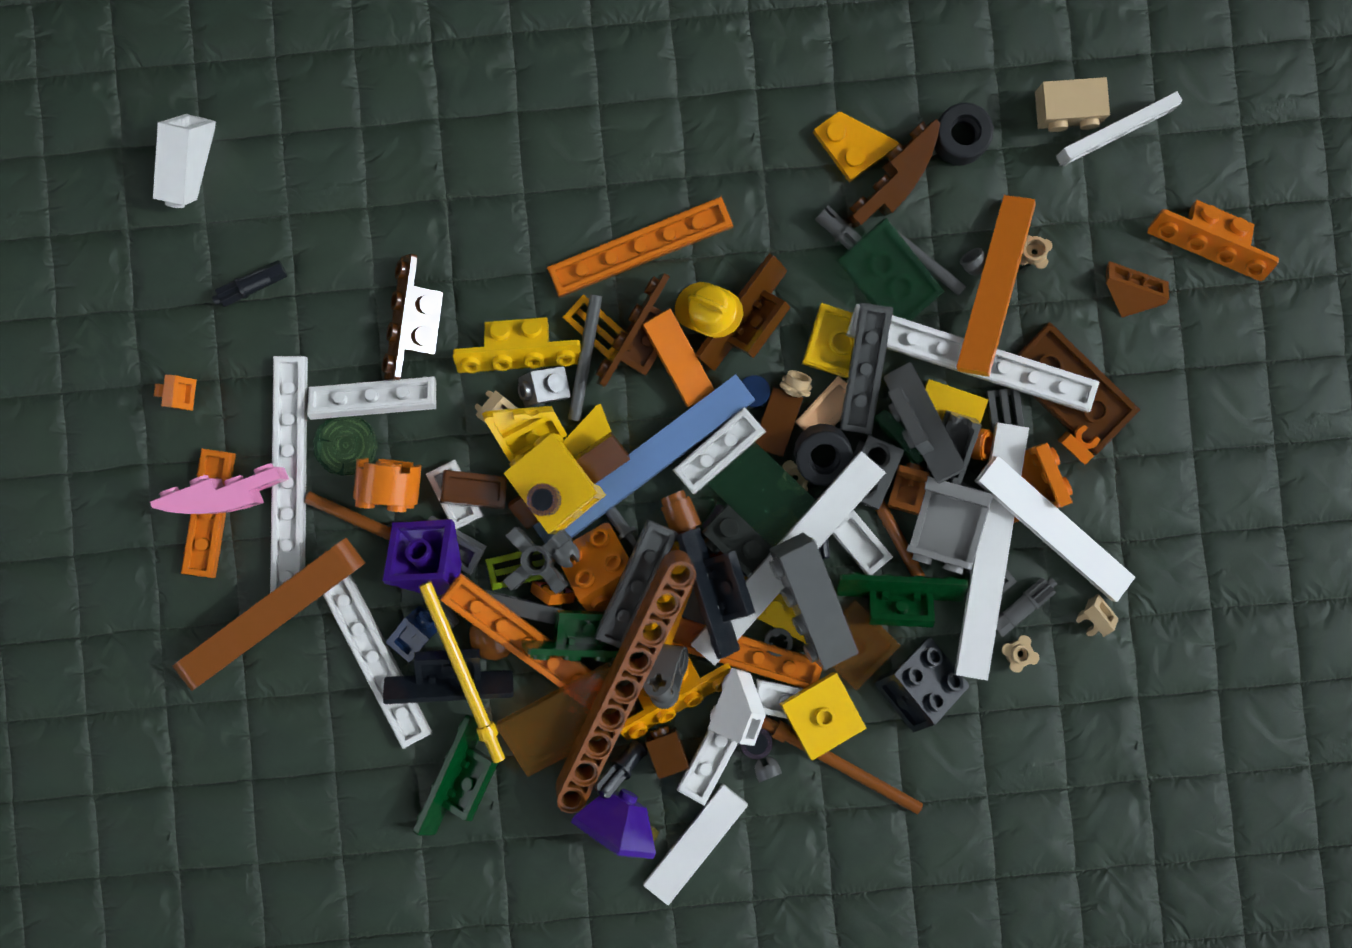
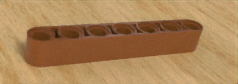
M347 537L172 665L173 669L188 688L193 691L366 562Z

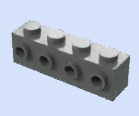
M803 532L770 548L769 551L773 559L769 562L771 570L775 577L782 581L784 589L781 590V595L789 608L792 607L795 617L792 618V622L798 634L804 636L806 645L803 646L808 660L811 663L816 662L825 671L859 654L815 540Z

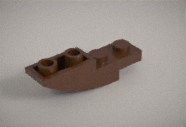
M937 119L927 125L924 121L921 122L909 133L912 139L905 146L899 143L886 155L889 161L882 168L888 175H883L872 186L875 191L867 199L863 195L849 208L852 213L846 220L848 223L851 222L853 224V228L862 225L877 210L883 216L893 213L911 193L932 156L940 128V123Z

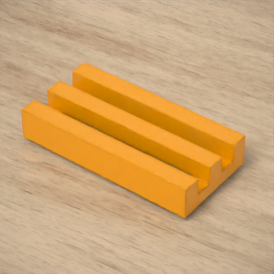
M584 294L563 316V319L582 336L584 328L572 317L576 313L584 321L586 320V313L580 309L583 304L588 307L589 298ZM600 309L599 318L617 334L620 331L626 333ZM597 325L596 332L612 345L615 339ZM595 339L594 347L610 360L615 349L611 347L608 350Z

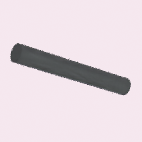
M892 228L885 236V238L957 296L965 289L966 285L895 228Z

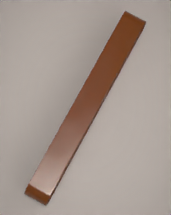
M670 551L662 559L556 780L557 804L560 810L565 813H577L585 806L695 581V569L689 556L683 551ZM678 565L686 566V569L680 574L671 573L672 569ZM662 595H672L671 599L667 602L661 603L657 601ZM650 623L658 624L654 630H644V627ZM635 652L644 653L643 656L640 658H630V656ZM622 680L631 681L626 686H617V683ZM609 708L617 709L615 712L611 714L603 713L606 709ZM594 736H602V737H603V738H602L601 740H599V741H592V740H590V739L593 738ZM583 763L590 764L589 766H587V767H585V768H579V767H577V766H579L580 764H583ZM567 791H576L574 794H565Z

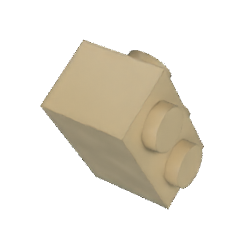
M1107 77L1043 82L1035 91L1038 129L1048 128L1049 132H1060L1067 130L1069 126H1080L1081 130H1089L1099 127L1110 116Z

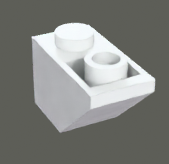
M731 668L729 674L723 680L719 701L711 711V721L708 729L739 744L754 746L766 715L751 673Z

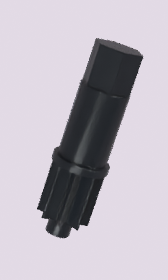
M277 260L215 289L217 295L213 296L212 299L216 305L222 303L226 307L243 298L246 299L249 295L288 277L282 263Z

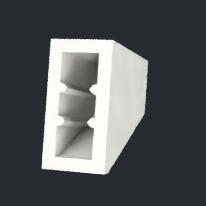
M184 114L158 122L153 199L165 201L166 206L173 208H184L186 204L197 200L216 121Z

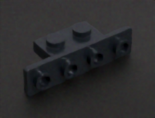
M695 528L677 535L680 551L685 552L689 556L695 569L696 577L692 586L700 606V612L704 618L717 659H723L740 650L731 620L747 617L756 612L736 552L731 551L710 557L701 529Z
M480 649L460 650L480 699L510 698L514 696L513 671L481 672ZM446 650L414 652L415 675L384 678V704L466 700Z

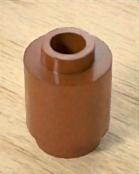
M684 490L661 499L663 504L661 510L670 529L681 534L695 529L696 526L701 524L691 497H687Z

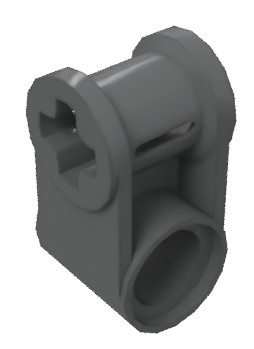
M663 644L643 685L645 692L650 696L652 703L657 708L668 709L679 698L683 676L688 666L689 654L687 647Z

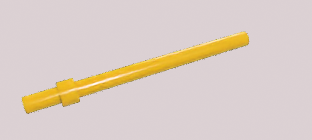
M431 581L423 583L419 586V589L477 723L476 732L480 741L485 742L493 763H499L505 759V756L496 737L499 733L495 723L488 718Z

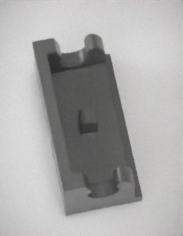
M946 410L942 422L967 468L982 425L975 418ZM926 465L925 470H926V471H929L930 474L932 475V473H931V471H930L928 465ZM965 471L948 479L949 482L961 485Z

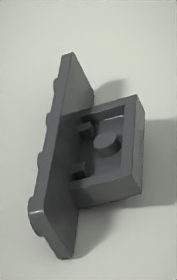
M907 363L885 375L884 380L890 390L888 394L893 402L888 407L897 422L903 421L906 430L902 431V435L910 449L916 447L923 455L935 481L942 483L965 471L966 466L912 363Z

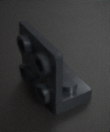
M932 638L924 640L897 669L881 675L874 682V685L913 733L935 725L969 688V684L963 676L954 674L955 666Z

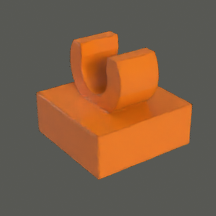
M165 375L164 384H155L154 396L162 397L161 406L193 411L197 380L176 375Z
M1084 424L1076 428L1074 436L1066 431L1058 441L1080 462L1087 464L1094 457L1088 449L1096 447L1100 442V438L1094 436L1089 442H1084L1082 434L1088 429Z

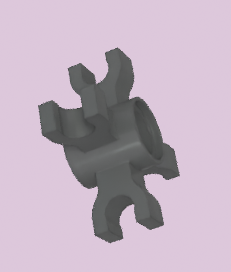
M520 526L513 528L506 535L511 543L522 553L520 558L521 566L503 580L511 591L520 587L531 575H541L555 594L562 592L570 584L554 567L555 560L552 558L556 550L570 539H573L565 529L559 530L544 545H535ZM535 551L541 552L545 558L544 566L541 569L536 568L532 564L531 557Z

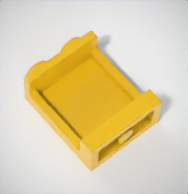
M547 433L539 437L533 444L535 447L526 455L523 453L515 457L509 464L511 467L504 472V475L548 534H556L559 530L566 529L606 496L599 485L593 484L563 444L565 440L562 436L555 433ZM540 488L549 490L553 496L551 507L545 511L535 509L531 502L533 493Z

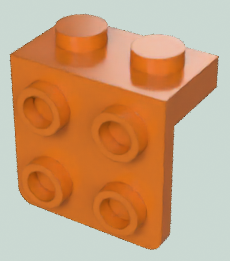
M1048 443L1028 448V450H1025L1021 477L1055 507L1061 508L1073 503L1070 497L1072 495V488L1067 478L1061 476L1058 468L1060 459L1056 450L1053 447L1050 448ZM1016 517L1014 518V523L1019 521Z
M603 523L574 540L573 542L580 551L579 562L570 558L573 567L565 568L561 566L578 601L586 611L603 612L606 610L629 560L625 549L609 523Z

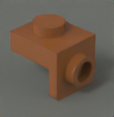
M906 463V466L898 465L888 508L918 516L926 492L924 488L930 473L925 472V468L917 464Z

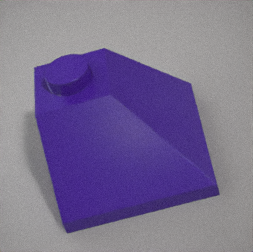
M450 519L392 523L383 582L391 586L421 593L419 586L431 581L436 594L443 595L459 573H461L462 567L454 521Z
M621 788L620 792L615 791L608 799L598 796L578 812L571 821L572 824L618 856L653 859L656 854L647 808L637 802V795L626 789Z

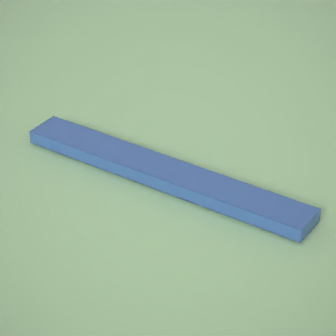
M735 374L629 454L630 460L598 481L596 485L602 488L606 496L565 529L566 532L573 538L727 423L741 409L747 408L755 402L754 397L739 377ZM540 522L533 526L545 544L555 535L548 534Z

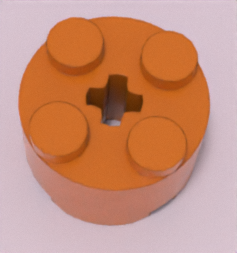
M369 458L357 459L353 499L356 500L355 506L359 508H375V505H387V511L406 512L407 509H413L414 505L418 504L422 465L413 466L412 462L391 459H378L376 464L369 463Z

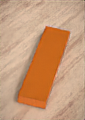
M201 448L197 477L208 475L209 478L221 479L224 485L225 480L232 478L236 453ZM226 513L190 514L181 569L182 574L216 578Z

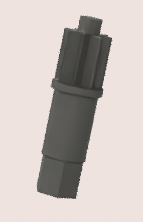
M1051 577L1047 581L1040 578L1028 590L1024 591L1021 597L998 616L996 632L1001 637H1004L1034 610H1038L1041 605L1056 593L1054 591V587L1057 585L1055 580Z

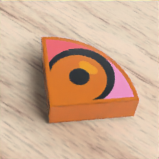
M532 582L530 592L547 606L574 603L575 593L573 590L566 587L562 592L555 594L547 582Z

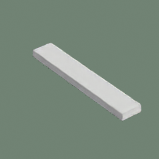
M993 456L975 479L979 486L987 493L992 494L995 500L1111 601L1118 602L1135 579L1134 575L999 456Z
M350 574L323 594L399 744L404 749L433 732L418 703H383L384 678L403 676Z

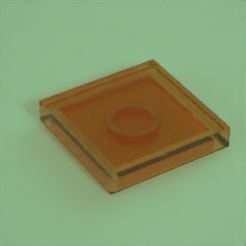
M854 600L843 611L859 654L833 666V668L857 691L901 645L881 625H869V613Z

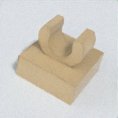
M496 390L494 393L491 391L485 393L489 399L483 406L475 405V409L478 411L476 416L484 423L486 422L482 413L485 411L518 409Z
M1097 594L1088 600L1085 610L1078 614L1076 622L1080 623L1086 619L1090 620L1094 625L1087 629V636H1094L1099 631L1105 637L1115 631L1119 618L1100 594Z

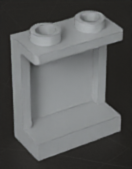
M928 476L924 488L926 490L910 545H908L906 551L913 553L912 560L931 565L932 559L945 563L943 569L962 574L964 569H972L993 496L990 493L947 481L937 483L933 477Z

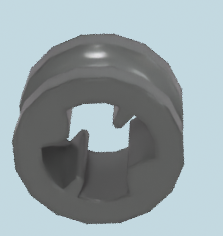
M772 628L765 634L764 643L773 645V642H769L772 635L778 637L780 633L784 634L786 638L783 640L787 642L785 649L791 650L793 639L786 630ZM768 651V652H769L771 655H773V656H776V657L783 656V655L776 654V653H773V652Z

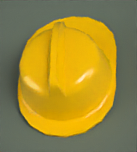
M698 282L691 284L680 293L675 303V316L679 323L686 328L708 337L720 338L731 334L740 325L743 317V306L739 298L732 292L711 283Z

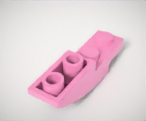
M266 464L254 469L255 475L245 479L242 475L224 481V485L221 479L209 478L208 475H204L190 480V486L179 490L178 487H173L160 492L161 498L151 501L150 504L154 509L182 514L234 512L264 503L260 491L287 481L289 478L285 468L273 467V464Z

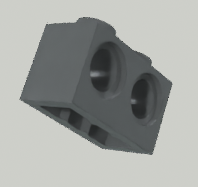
M868 436L866 443L861 440L859 441L853 458L860 451L868 456V453L874 449L881 450L885 454V463L879 466L886 472L885 475L873 487V491L860 502L878 511L904 450Z

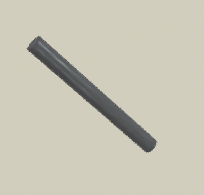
M590 294L581 352L579 354L568 414L569 420L580 421L603 296Z

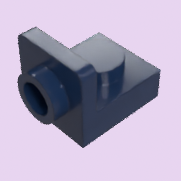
M418 606L404 618L386 641L391 648L409 663L414 659V652H420L438 632L430 612Z

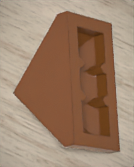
M1111 261L1108 262L1106 266V284L1122 318L1167 304L1169 300L1168 281Z

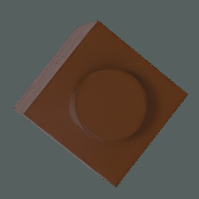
M668 725L650 731L651 736L646 738V745L659 779L689 769V761L676 727L669 729Z

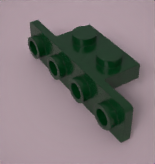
M853 572L839 575L836 591L837 596L868 597L869 625L933 628L935 624L934 600L963 601L968 588V582L965 579H956L954 577L925 578L920 575L900 577L890 574L878 576L862 575Z
M556 610L553 641H522L523 650L530 655V658L536 660H549L550 656H562V659L568 661H580L581 657H593L596 661L611 662L620 649L595 639L594 635L605 613L597 611ZM635 652L630 656V658H640L643 656L644 653Z
M466 715L464 720L461 721L457 728L454 742L444 756V764L440 773L431 785L430 795L424 808L417 816V823L413 832L418 836L435 835L446 810L464 821H472L498 763H493L491 757L475 748L479 736L476 732L478 726L473 715Z

